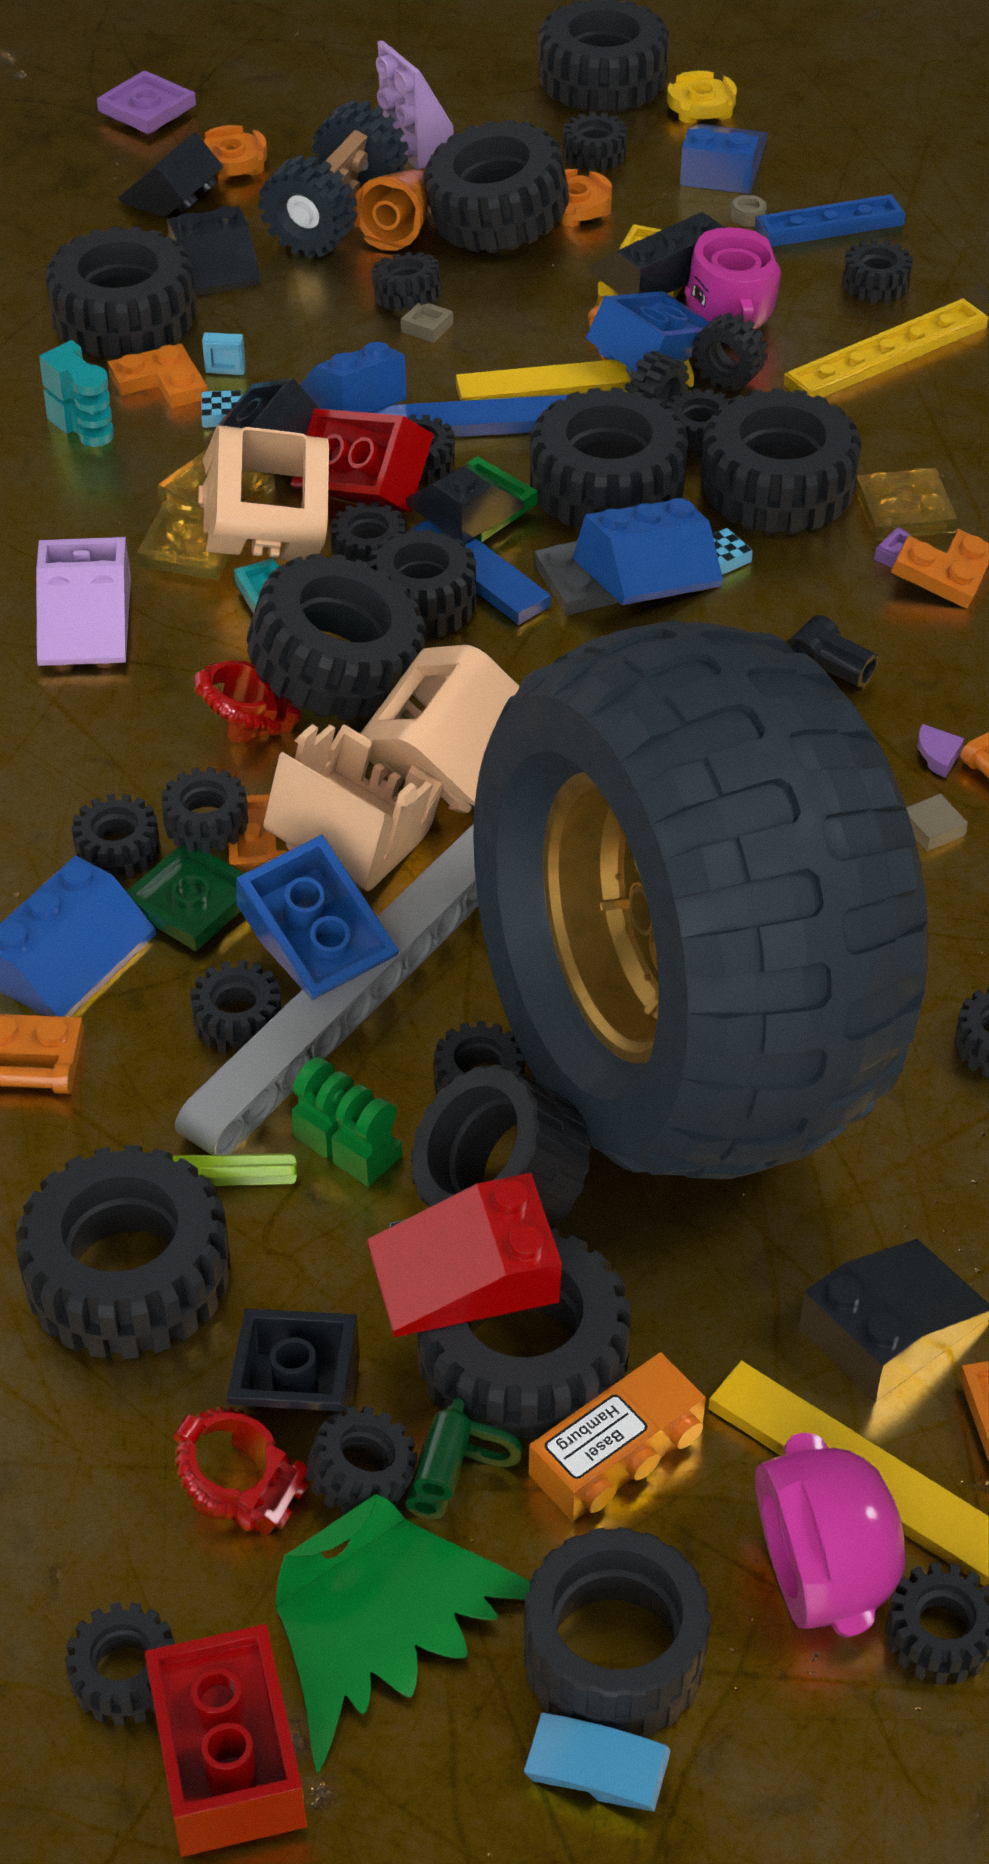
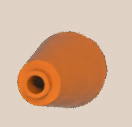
M408 170L375 177L367 181L355 194L357 206L353 211L358 213L354 224L356 228L359 226L365 235L364 239L370 245L380 250L397 251L410 245L419 236L429 207L424 183V172Z

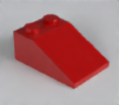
M314 408L306 436L328 439V496L357 504L365 502L366 506H371L372 502H379V507L387 504L392 506V511L398 510L399 512L410 513L412 508L406 504V497L417 492L434 434L403 415ZM293 476L290 486L303 490V477Z
M531 1173L475 1184L367 1239L368 1250L393 1338L559 1303L562 1262Z
M267 1624L144 1651L181 1857L306 1828L303 1789Z

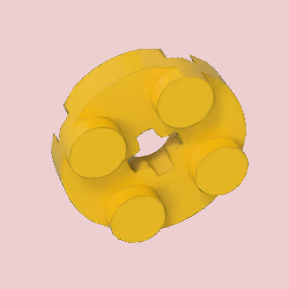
M710 71L685 72L676 76L675 84L672 85L671 81L668 84L667 103L673 111L679 113V120L684 123H695L699 119H729L736 104L737 87L735 83L726 76L723 77V81L713 79L714 72Z

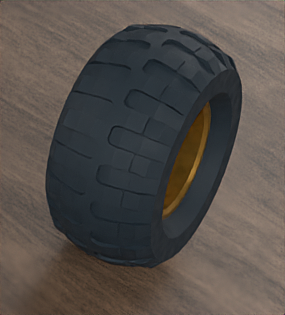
M670 621L619 630L610 635L597 637L558 657L551 665L528 674L522 680L516 695L509 697L483 755L474 805L473 843L477 898L491 969L511 1030L537 1083L571 1102L587 1125L586 1131L590 1137V1144L598 1151L604 1153L614 1163L631 1172L648 1171L652 1175L666 1174L690 1178L733 1179L809 1156L838 1137L846 1130V1126L869 1115L873 1111L877 1099L889 1094L895 1086L902 1072L909 1044L912 1043L925 992L929 936L927 901L921 861L913 827L901 790L871 728L849 698L840 690L821 666L806 653H795L783 639L773 634L747 632L743 629L702 622Z

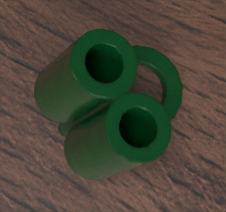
M461 1398L454 1399L452 1405L434 1415L429 1432L424 1437L406 1499L407 1509L422 1518H442L445 1515L448 1500L454 1495L464 1456L493 1466L509 1467L516 1465L522 1458L523 1447L520 1441L504 1430L469 1420L462 1413L465 1405L464 1400ZM470 1435L480 1437L484 1441L490 1440L505 1446L509 1452H493L468 1443Z

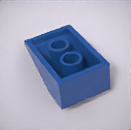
M697 124L689 128L682 146L680 186L751 194L766 145L768 132Z
M664 291L604 296L586 339L598 347L597 352L600 355L611 360H618L628 366L626 370L630 374L632 370H637L636 363L638 360H643V356L647 352L651 354V351H656L685 362L692 356L691 350L695 347L692 343L697 334L710 321Z
M323 834L236 878V904L260 942L311 1000L399 955V950Z

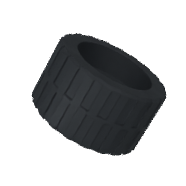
M493 1064L488 1067L481 1065L474 1067L469 1072L459 1074L450 1084L445 1085L436 1094L437 1097L428 1105L414 1136L415 1142L414 1147L411 1149L410 1161L412 1162L411 1175L413 1184L417 1187V1195L420 1200L430 1208L475 1184L483 1183L486 1164L494 1146L508 1129L517 1124V1137L513 1152L503 1170L494 1180L531 1173L549 1227L555 1228L556 1224L563 1217L565 1218L572 1209L577 1196H580L584 1187L583 1182L586 1173L589 1170V1151L591 1145L590 1137L586 1131L587 1125L583 1117L578 1114L577 1108L571 1102L514 1069H509L503 1065Z
M618 1527V1529L604 1530V1528L593 1529L589 1533L580 1536L575 1535L565 1540L564 1544L556 1550L552 1549L543 1558V1564L539 1569H535L530 1580L529 1593L525 1597L523 1656L524 1666L527 1667V1680L532 1692L536 1693L539 1698V1704L548 1714L583 1720L645 1738L656 1734V1731L664 1726L669 1727L679 1719V1714L685 1708H689L695 1699L696 1689L702 1682L711 1614L708 1612L709 1598L707 1590L700 1582V1574L693 1564H689L684 1559L682 1552L673 1545H667L660 1541L659 1537L646 1532L643 1534L632 1531L631 1528ZM603 1600H621L637 1604L658 1617L670 1632L673 1643L661 1656L648 1664L630 1669H609L589 1663L576 1655L564 1643L558 1633V1628L570 1614L587 1604Z

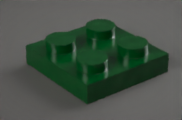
M185 844L181 848L177 847L126 892L153 926L197 951L241 912L236 904V878L245 873L210 853H203L201 848H197L195 853L187 851Z

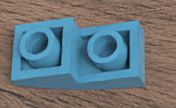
M542 1712L524 1773L533 1782L587 1791L600 1802L655 1811L671 1750L667 1745L628 1732Z

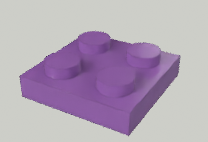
M145 70L97 98L99 112L148 134L158 130L159 127L181 116L182 113L196 105L195 92Z

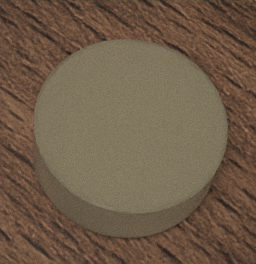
M742 195L731 202L730 218L734 223L741 226H755L756 217L766 215L767 213L766 202L754 195Z

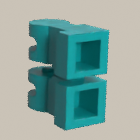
M73 340L39 355L42 383L47 388L44 390L47 419L66 434L73 431L79 435V440L84 445L98 447L108 444L114 437V431L111 422L112 413L109 406L110 394L107 389L108 376L106 370L100 366L89 365L85 362L82 356V348Z

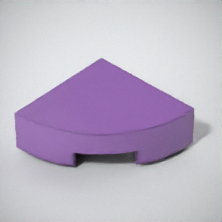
M897 527L876 548L874 560L893 567L910 534Z
M922 724L919 731L917 748L927 760L928 768L946 778L961 754L965 739Z

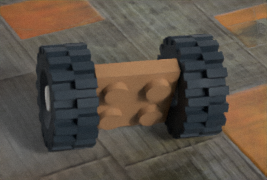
M357 100L349 101L346 105L344 103L341 104L314 133L313 140L316 142L312 145V153L319 155L317 157L310 156L306 161L304 155L296 156L293 160L291 158L288 159L264 183L265 185L259 193L262 198L258 201L259 209L265 210L261 215L263 223H270L271 227L267 231L272 237L277 234L281 238L278 243L285 248L289 244L292 246V253L299 254L303 250L305 256L313 258L316 253L318 257L325 256L353 228V222L357 219L358 213L353 211L357 206L355 194L363 184L375 177L405 170L404 166L408 163L409 156L404 153L408 150V143L401 142L400 139L404 135L402 128L395 129L392 124L396 120L391 115L386 119L382 115L383 108L377 105L372 110L370 109V102L364 100L359 106Z

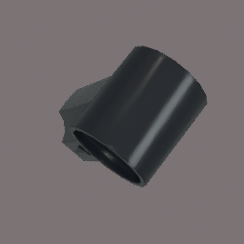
M822 615L812 617L786 641L795 653H806L823 670L861 689L871 681L872 675L878 667L880 655L841 637L838 626L831 619Z

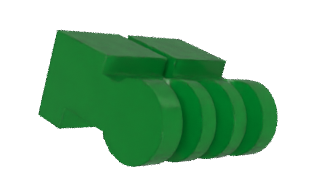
M320 1056L312 1058L301 1068L293 1084V1092L298 1096V1104L291 1109L293 1136L326 1159L333 1155V1164L367 1187H370L403 1155L402 1142L392 1136L391 1130L396 1119V1106L382 1097L374 1099L373 1091L363 1084L354 1086V1080L351 1076L343 1071L334 1072V1066Z

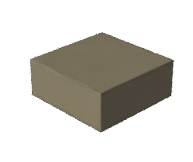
M417 303L415 307L401 318V332L432 343L453 325V311L430 303L425 305Z
M941 793L907 807L915 839L926 851L966 835L968 822Z

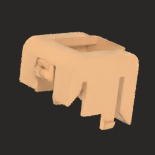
M217 425L203 458L205 472L208 475L204 485H199L198 503L200 507L204 508V532H209L206 551L239 555L246 540L253 539L251 545L253 555L261 556L262 548L268 547L269 556L278 558L281 542L286 543L281 554L282 560H292L300 556L303 560H306V557L311 554H319L325 543L328 523V439L294 432ZM242 470L303 477L301 508L241 502Z
M471 645L422 649L360 733L374 742L369 761L374 765L379 762L387 767L389 771L386 777L395 772L401 775L405 781L411 766H416L443 782L441 797L450 805L449 810L458 813H469L472 808L469 804L475 805L478 776L491 733L509 697L516 695L519 685L487 654ZM412 694L426 707L423 712L409 700ZM403 714L410 719H404L401 715Z
M312 724L295 740L298 743L295 759L284 752L279 754L263 827L266 831L285 841L286 847L289 850L323 834L354 883L365 891H370L423 840L433 822L443 789V782L412 765L408 771L404 788L398 793L404 778L393 772L389 775L388 781L384 780L389 769L379 762L373 767L371 778L368 780L364 777L374 742L345 724L342 725L333 740L334 726L328 725L317 735L318 727Z

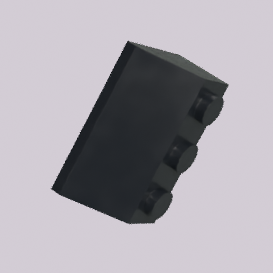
M700 212L613 252L591 265L590 273L620 295L664 291L668 294L688 285L691 260L698 238L706 231L726 227L704 212Z

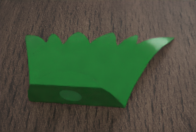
M378 1494L373 1495L287 1553L283 1559L278 1576L275 1608L287 1633L299 1673L316 1772L318 1773L322 1768L330 1749L344 1696L349 1698L360 1714L366 1713L371 1694L370 1673H374L399 1693L411 1697L414 1694L417 1683L418 1663L415 1645L446 1657H467L466 1642L454 1614L458 1613L476 1619L496 1620L498 1618L497 1613L484 1597L525 1600L526 1594L529 1593L530 1581L408 1521L389 1500ZM350 1539L347 1547L337 1556L325 1558L322 1555V1552L333 1549Z

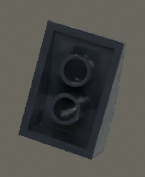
M915 1239L846 1262L804 1291L799 1330L876 1403L989 1319V1303L921 1241Z

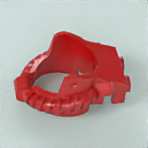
M230 660L209 664L202 671L194 675L196 693L203 697L207 705L217 715L220 714L223 720L228 721V739L234 743H243L253 740L258 736H276L278 734L291 733L294 724L300 722L301 710L291 706V700L282 697L280 699L270 689V683H263L256 673V665L246 661ZM222 683V693L213 685Z
M222 1406L217 1407L216 1410L213 1408L207 1409L206 1413L202 1411L196 1417L186 1415L174 1432L173 1439L179 1444L175 1451L177 1456L175 1463L176 1467L179 1468L177 1470L178 1477L183 1479L181 1485L183 1489L188 1490L187 1495L189 1498H193L192 1506L199 1513L211 1519H233L246 1532L256 1529L270 1535L275 1526L282 1529L293 1511L287 1507L293 1497L299 1500L310 1482L304 1478L307 1466L299 1460H296L292 1466L291 1460L286 1453L275 1447L276 1442L263 1423L253 1419L254 1416L251 1414L245 1415L243 1410L239 1409L237 1412L234 1411V1407H227L226 1410ZM216 1431L232 1432L231 1444L253 1459L259 1469V1482L254 1487L240 1492L239 1489H227L215 1485L207 1479L199 1469L196 1460V1445L194 1444L201 1434L206 1436Z

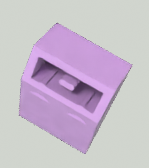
M383 40L378 41L376 68L379 73V90L377 92V100L380 107L384 109L382 115L386 119L391 115L396 120L392 125L395 129L401 127L404 132L400 140L401 142L408 143V150L404 153L409 156L408 162L417 170L426 167L430 156L434 154L435 149L441 143L446 144L448 137L453 135V125L421 72Z
M126 537L39 540L36 566L38 666L126 662L131 583Z

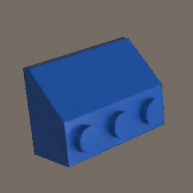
M674 498L671 501L653 504L643 503L635 507L623 509H607L604 512L586 514L584 516L573 559L621 605L721 586L723 577L710 522L695 509V506L690 501L684 498Z
M75 855L0 923V992L43 1016L71 1017L156 935L155 927L112 874Z

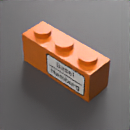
M659 1352L529 1444V1476L572 1522L588 1511L591 1513L598 1512L613 1499L616 1491L633 1478L636 1481L645 1478L656 1468L660 1458L675 1447L683 1449L697 1439L703 1430L706 1397Z

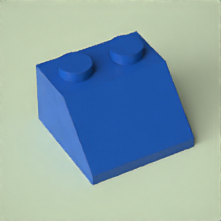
M371 342L366 344L364 349L352 353H339L334 355L332 360L317 364L300 386L320 409L370 413L407 399L405 355L388 347L386 343Z

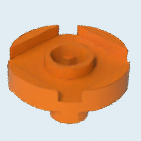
M238 125L220 126L205 132V140L203 141L223 165L213 177L217 181H223L230 176L243 174L257 175L264 171V162L267 159L266 139L262 133L254 129V135L244 133L243 126Z
M565 169L569 202L565 213L559 221L560 224L566 227H575L581 221L609 215L611 213L612 200L611 182L597 172L589 171V177L578 176V169Z

